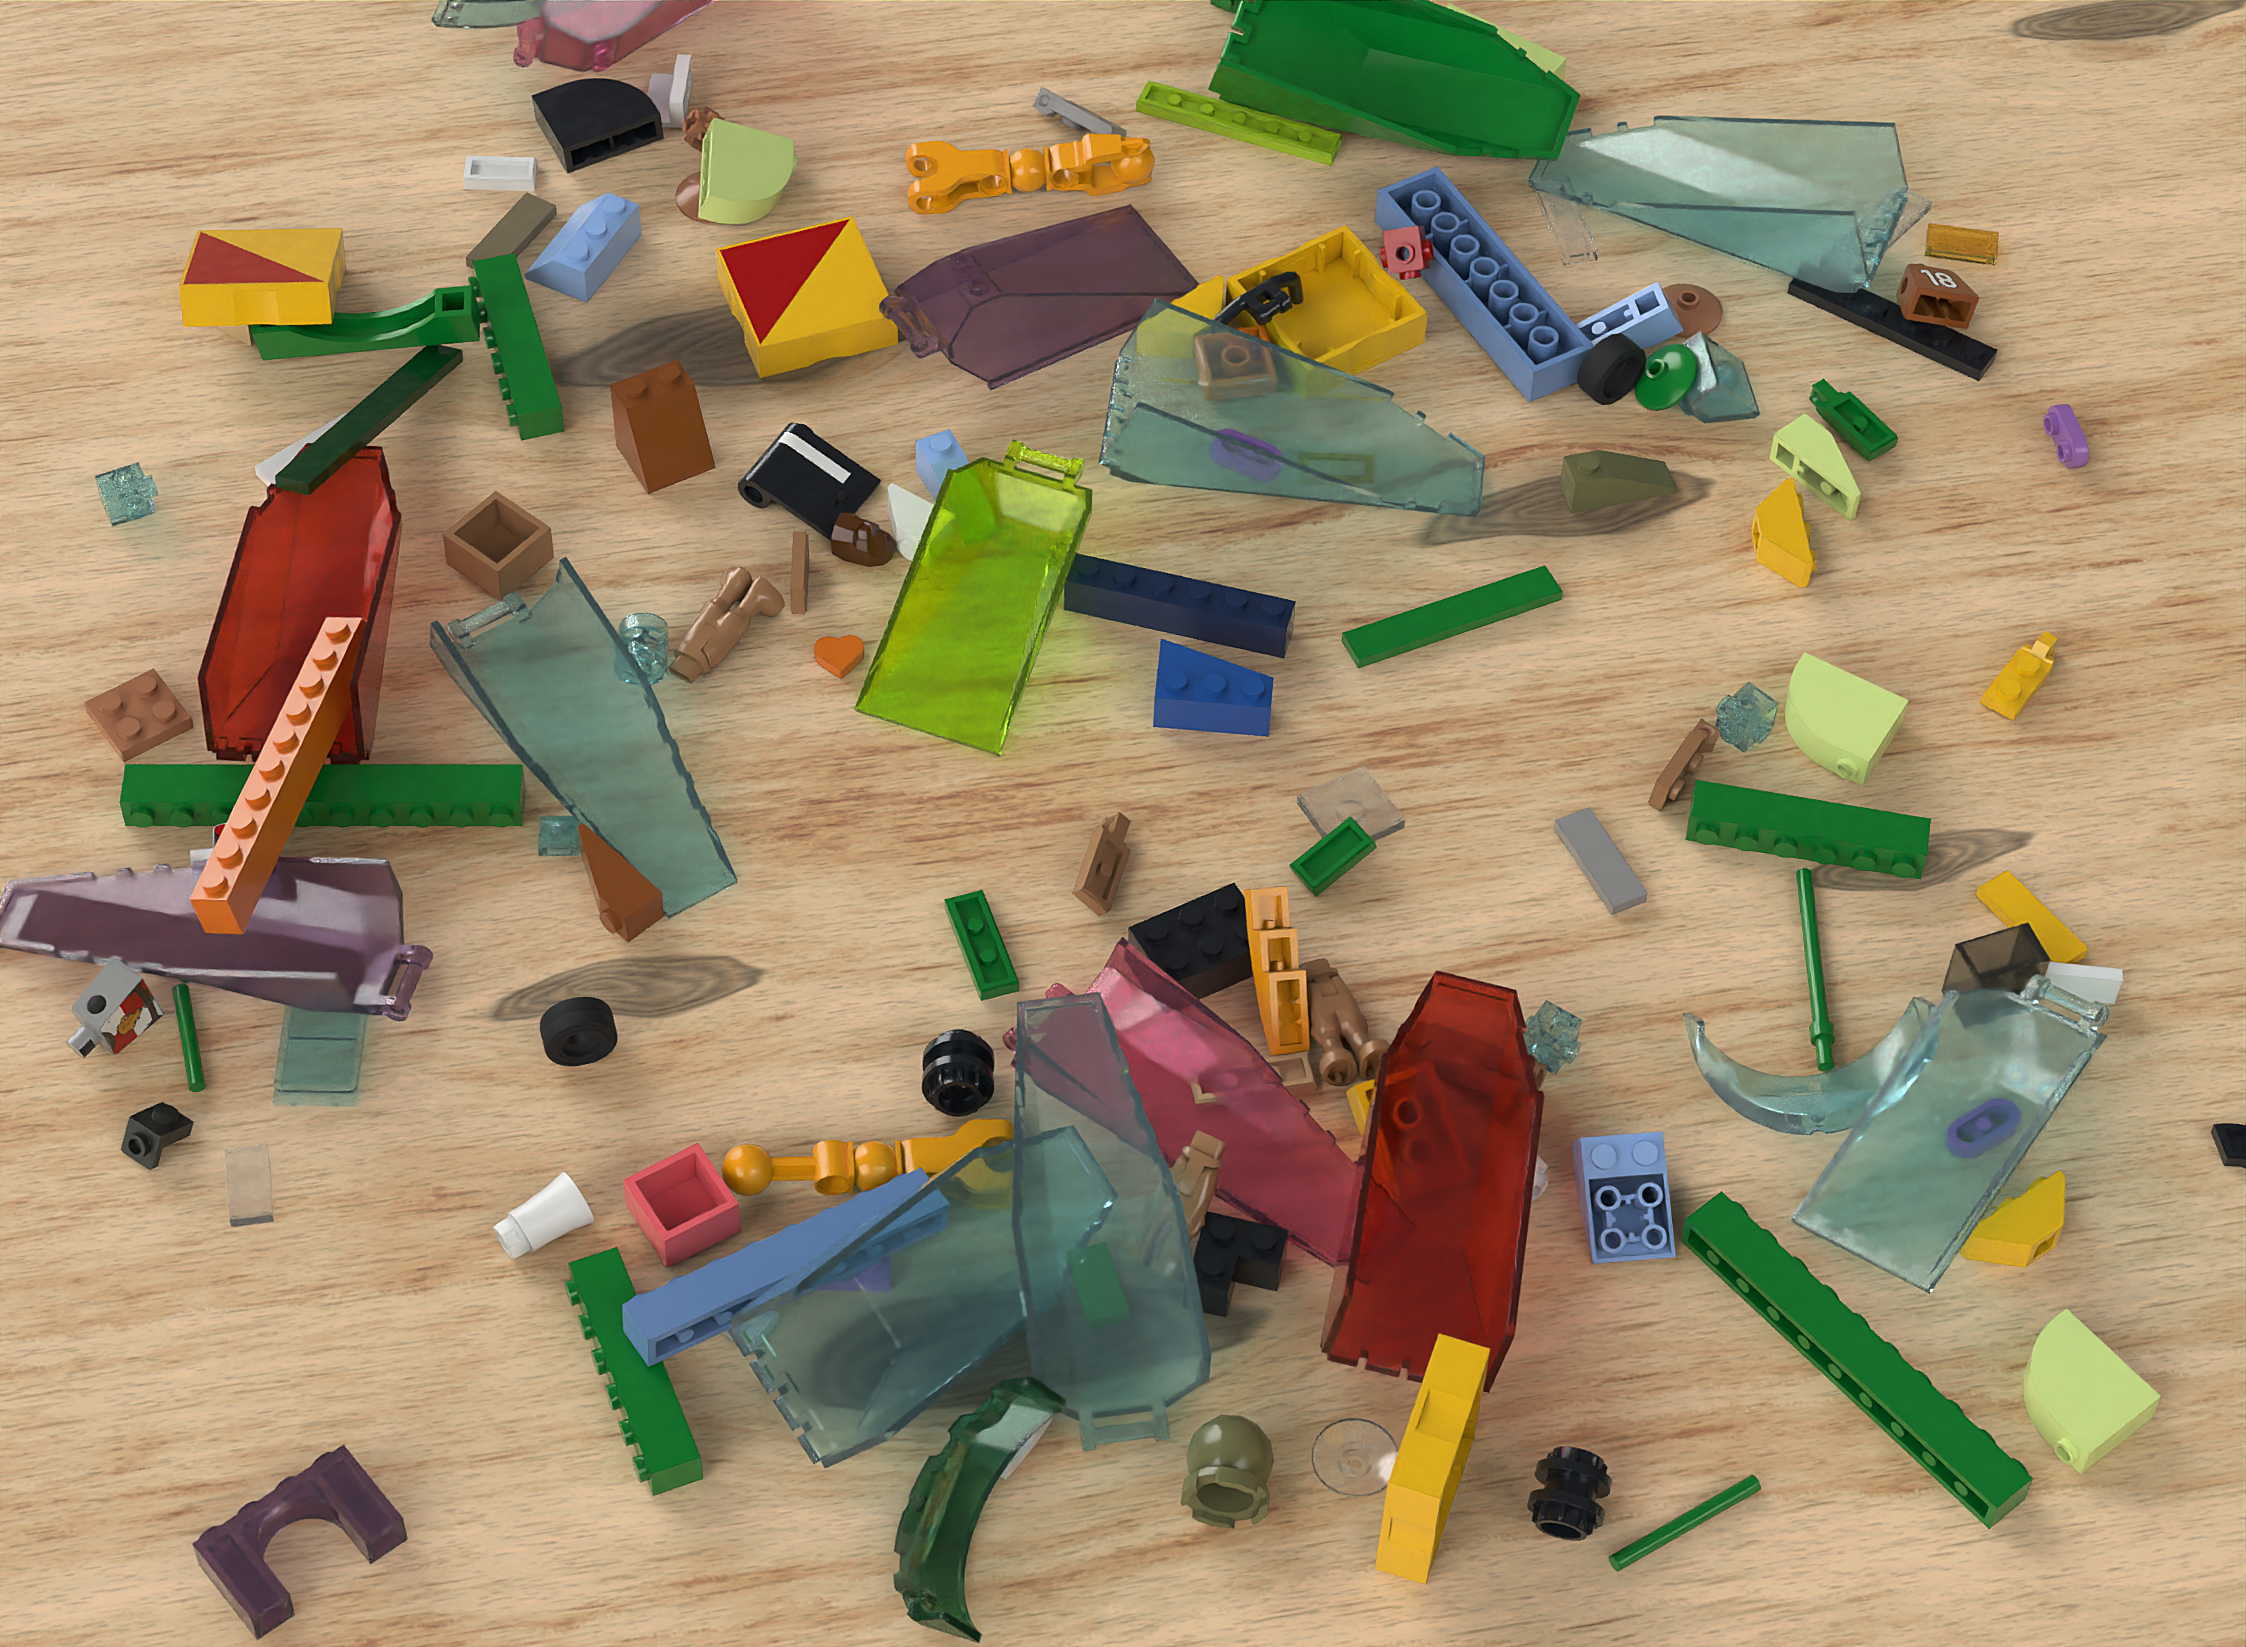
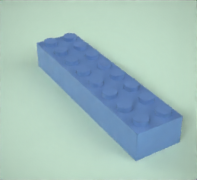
M1438 166L1377 191L1375 222L1383 231L1424 226L1426 239H1431L1433 244L1434 260L1429 261L1430 269L1420 270L1421 276L1529 403L1577 383L1578 370L1586 355L1594 347L1593 344ZM1406 248L1404 252V255L1407 259L1410 255V251L1408 248Z

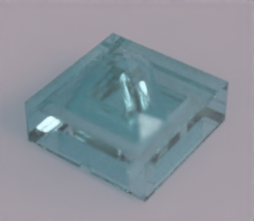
M540 816L539 856H579L577 827L581 824L580 816Z

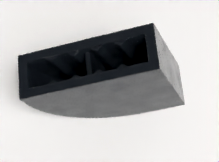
M606 78L580 79L531 95L536 121L567 174L664 139L661 115L653 101L640 89L622 81Z

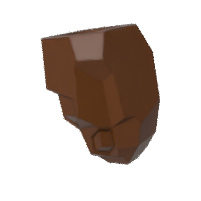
M840 513L831 537L833 555L844 561L866 567L882 566L892 559L896 552V542L888 532L880 529L876 523L861 519L855 513Z

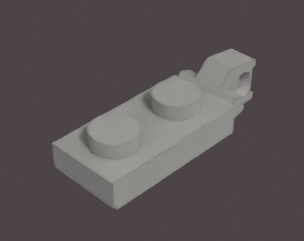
M1042 87L1033 104V107L1045 116L1062 115L1061 122L1077 130H1080L1081 126L1091 131L1090 134H1120L1123 137L1127 134L1125 129Z

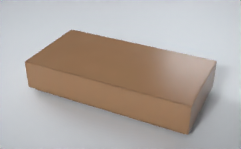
M793 532L790 586L792 614H805L808 598L809 538L806 532Z

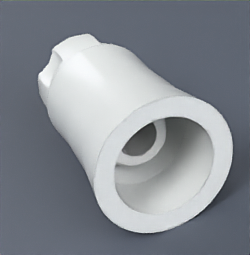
M562 1172L544 1189L510 1211L508 1217L493 1227V1231L507 1255L514 1260L529 1251L535 1252L547 1243L575 1229L593 1223L594 1217L575 1183L565 1172Z

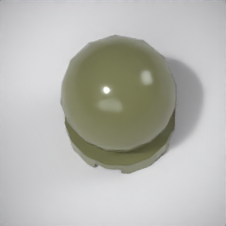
M1221 1414L1204 1423L1193 1433L1187 1452L1189 1475L1184 1479L1181 1495V1505H1188L1193 1509L1192 1518L1210 1526L1232 1529L1234 1528L1235 1521L1251 1519L1252 1524L1255 1525L1267 1516L1270 1491L1266 1484L1272 1470L1274 1458L1271 1441L1258 1424L1240 1415Z

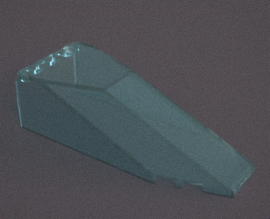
M1659 115L1654 116V125L1629 129L1627 121L1617 124V132L1593 136L1591 128L1569 131L1557 161L1538 160L1528 178L1529 186L1532 189L1735 261L1830 291L1856 293L1858 288L1867 289L1871 286L1878 266L1887 250L1888 243L1891 241L1908 202L1907 197L1903 194H1907L1909 190L1896 126L1893 122Z
M1156 297L1119 351L1121 359L1115 361L1103 433L1104 439L1102 440L1099 463L1110 468V475L1135 483L1476 517L1481 510L1486 456L1451 432L1446 438L1422 423L1426 417L1424 413L1418 410L1412 416L1390 401L1394 393L1386 388ZM1228 428L1275 446L1282 453L1283 457L1217 431Z
M1074 1126L1039 1133L1031 1138L1022 1140H1007L999 1145L982 1148V1146L976 1147L731 1316L730 1322L733 1327L728 1330V1333L744 1357L754 1352L757 1358L749 1363L750 1367L768 1394L778 1389L781 1395L773 1400L774 1404L792 1431L800 1426L803 1428L804 1432L797 1437L799 1443L813 1464L821 1461L826 1469L889 1440L1065 1295L1071 1288L1068 1280L1072 1274L1074 1264L1079 1265L1085 1261L1088 1254L1083 1248H1086L1092 1234L1101 1230L1118 1195Z

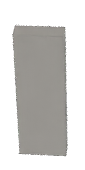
M1590 807L1555 820V831L1611 915L1646 902L1648 893Z

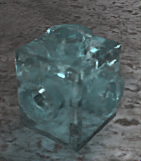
M139 462L95 476L100 499L112 527L156 513L153 497L158 496V491L152 475L145 476Z
M1748 682L1733 696L1727 695L1720 701L1716 708L1717 720L1715 727L1718 728L1720 731L1719 735L1725 742L1733 744L1742 752H1745L1753 744H1761L1769 736L1774 727L1779 703Z
M1546 1000L1534 1016H1529L1522 1026L1520 1037L1523 1038L1520 1055L1545 1064L1547 1070L1556 1075L1565 1062L1571 1064L1580 1051L1581 1042L1578 1041L1582 1019Z

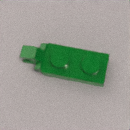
M1824 379L1812 385L1809 400L1815 405L1818 414L1868 462L1896 447L1897 435L1850 391L1838 393Z

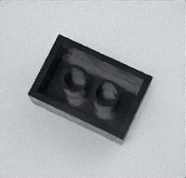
M1235 883L1128 927L1127 956L1165 1014L1253 977L1245 897Z

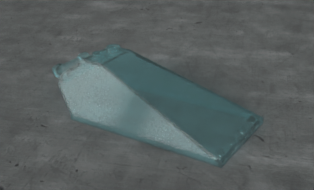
M2036 974L2030 979L2020 995L2003 987L1957 992L1950 988L1790 1218L1792 1222L1930 1294L2059 1112L2108 1036L2096 1031V1029L2102 1027L2107 1021L2110 1012L2109 1006L2099 1001L2089 1002L2051 984L2049 978L2040 974ZM2045 999L2082 1017L2076 1022L2037 1003Z

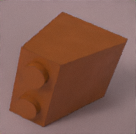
M678 359L610 385L616 446L648 494L715 468L694 382Z

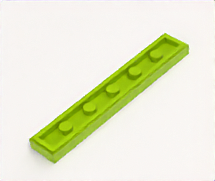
M1149 80L1136 102V112L1332 166L1343 143V134Z

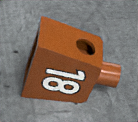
M1911 263L1906 266L1896 293L1905 319L1961 329H1968L1980 298L1955 272L1925 266L1921 263Z

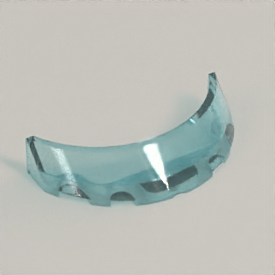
M1913 997L1892 1031L1877 1046L1859 1059L1838 1069L1817 1075L1799 1077L1778 1076L1756 1071L1731 1059L1705 1036V1024L1702 1019L1693 1013H1683L1695 1062L1713 1091L1727 1105L1745 1118L1772 1130L1796 1135H1811L1818 1131L1826 1134L1844 1131L1865 1123L1867 1118L1878 1113L1886 1106L1891 1107L1905 1095V1089L1915 1079L1925 1061L1929 1063L1937 1046L1936 1005L1923 997Z

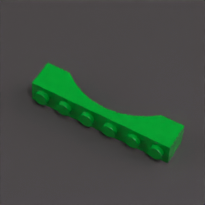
M472 285L435 288L416 301L390 310L371 313L335 312L332 324H253L252 334L262 360L480 341V310Z

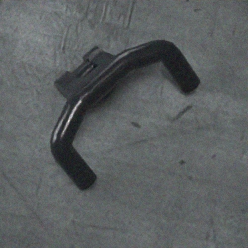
M1294 271L1275 275L1237 297L1214 317L1212 331L1226 330V325L1244 310L1260 326H1263L1270 322L1277 313L1283 314L1292 309V304H1301L1304 297L1300 275ZM1288 287L1289 296L1281 289Z

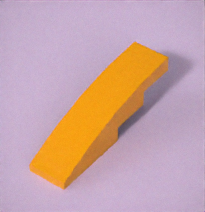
M1272 886L1244 889L1252 971L1269 1054L1278 1055L1310 1051L1306 970L1299 969L1297 928L1290 927L1288 887Z

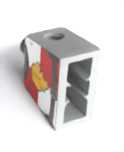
M114 956L73 1004L71 1010L81 1024V1027L66 1043L83 1059L98 1044L111 1054H118L159 1020L164 1013L144 979Z

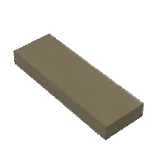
M526 192L465 257L467 267L473 269L472 261L515 253L517 258L557 215L556 205Z

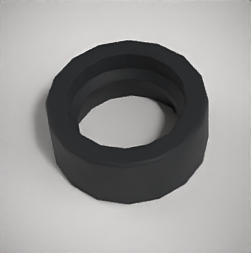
M1621 333L1609 335L1598 342L1584 358L1578 370L1577 382L1579 388L1601 405L1615 403L1629 393L1639 381L1646 365L1645 351Z

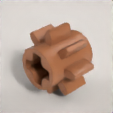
M705 106L702 112L697 109L691 111L685 118L682 126L683 132L687 134L684 140L701 153L702 141L713 117L725 120L719 116V113L708 106Z

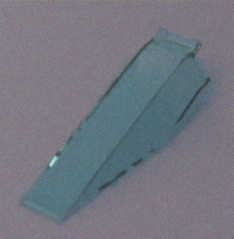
M567 557L559 560V568L554 584L530 610L516 591H512L504 595L502 601L462 621L457 618L447 623L448 632L454 642L450 640L438 620L430 623L429 645L449 676L509 748L580 824L584 823L662 892L664 914L668 919L737 883L738 879L717 832L711 826L709 814L705 806L701 804L694 788L692 776L684 766L680 757L679 747L675 739H672L667 728L665 716L647 676ZM509 614L515 616L474 638L470 635V633Z
M1101 993L1017 1002L1011 1229L1035 1400L1037 1403L1078 1420L1083 1451L1096 1450V1445L1147 1438H1155L1156 1442L1169 1440L1170 1433L1166 1408L1208 1381L1211 1364V1350L1182 1200L1167 1162L1163 1159L1156 1142L1153 1126L1149 1124L1145 1114L1139 1090H1136L1129 1073L1128 1062L1123 1050L1119 1047L1118 1037ZM1150 1411L1152 1414V1420L1095 1428L1093 1423L1095 1418Z

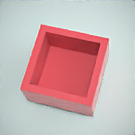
M699 1143L623 1179L626 1207L666 1268L741 1232L739 1203Z

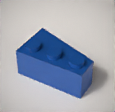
M1161 638L1154 697L1153 727L1269 737L1274 678Z

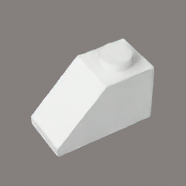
M891 483L887 487L888 514L894 541L896 542V550L906 559L916 561L928 568L953 541V514Z

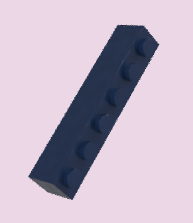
M1074 553L1064 580V610L1283 659L1285 658L1293 633L1296 601L1078 553Z

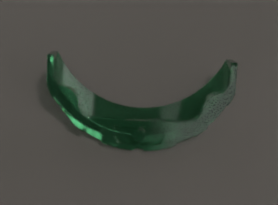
M1030 1376L1003 1379L990 1388L992 1396L973 1413L960 1415L947 1430L950 1434V1440L940 1454L928 1457L911 1489L909 1501L902 1513L895 1539L894 1552L900 1555L899 1571L893 1575L895 1590L902 1594L908 1609L906 1614L922 1626L976 1643L980 1642L982 1634L977 1630L970 1618L964 1591L966 1560L976 1523L993 1487L1007 1465L1038 1429L1064 1409L1067 1401Z

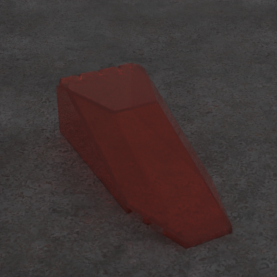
M306 443L305 446L298 452V454L292 460H294L312 443ZM365 446L309 496L276 487V484L271 483L266 489L267 499L260 507L251 506L248 509L197 677L207 751L216 753V760L245 762L247 755H251L252 762L257 761L326 617L362 618L365 624L350 681L352 704L326 758H330L331 764H360L361 760L370 759L374 742L402 533V515L398 511L396 494L390 483L389 470L382 446Z
M1436 970L1416 1001L1414 1009L1407 1020L1398 1029L1393 1042L1387 1051L1382 1054L1377 1067L1322 1329L1320 1348H1322V1353L1327 1354V1361L1357 1367L1359 1357L1365 1358L1364 1370L1398 1378L1402 1367L1407 1369L1406 1380L1422 1383L1440 1333L1490 1349L1483 1392H1490L1515 1337L1544 1104L1543 1091H1538L1533 1074L1536 1065L1534 1055H1528L1524 1040L1526 1025L1517 990Z

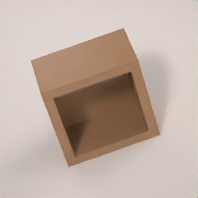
M497 491L492 493L442 534L447 564L500 601H503L554 558L551 527Z

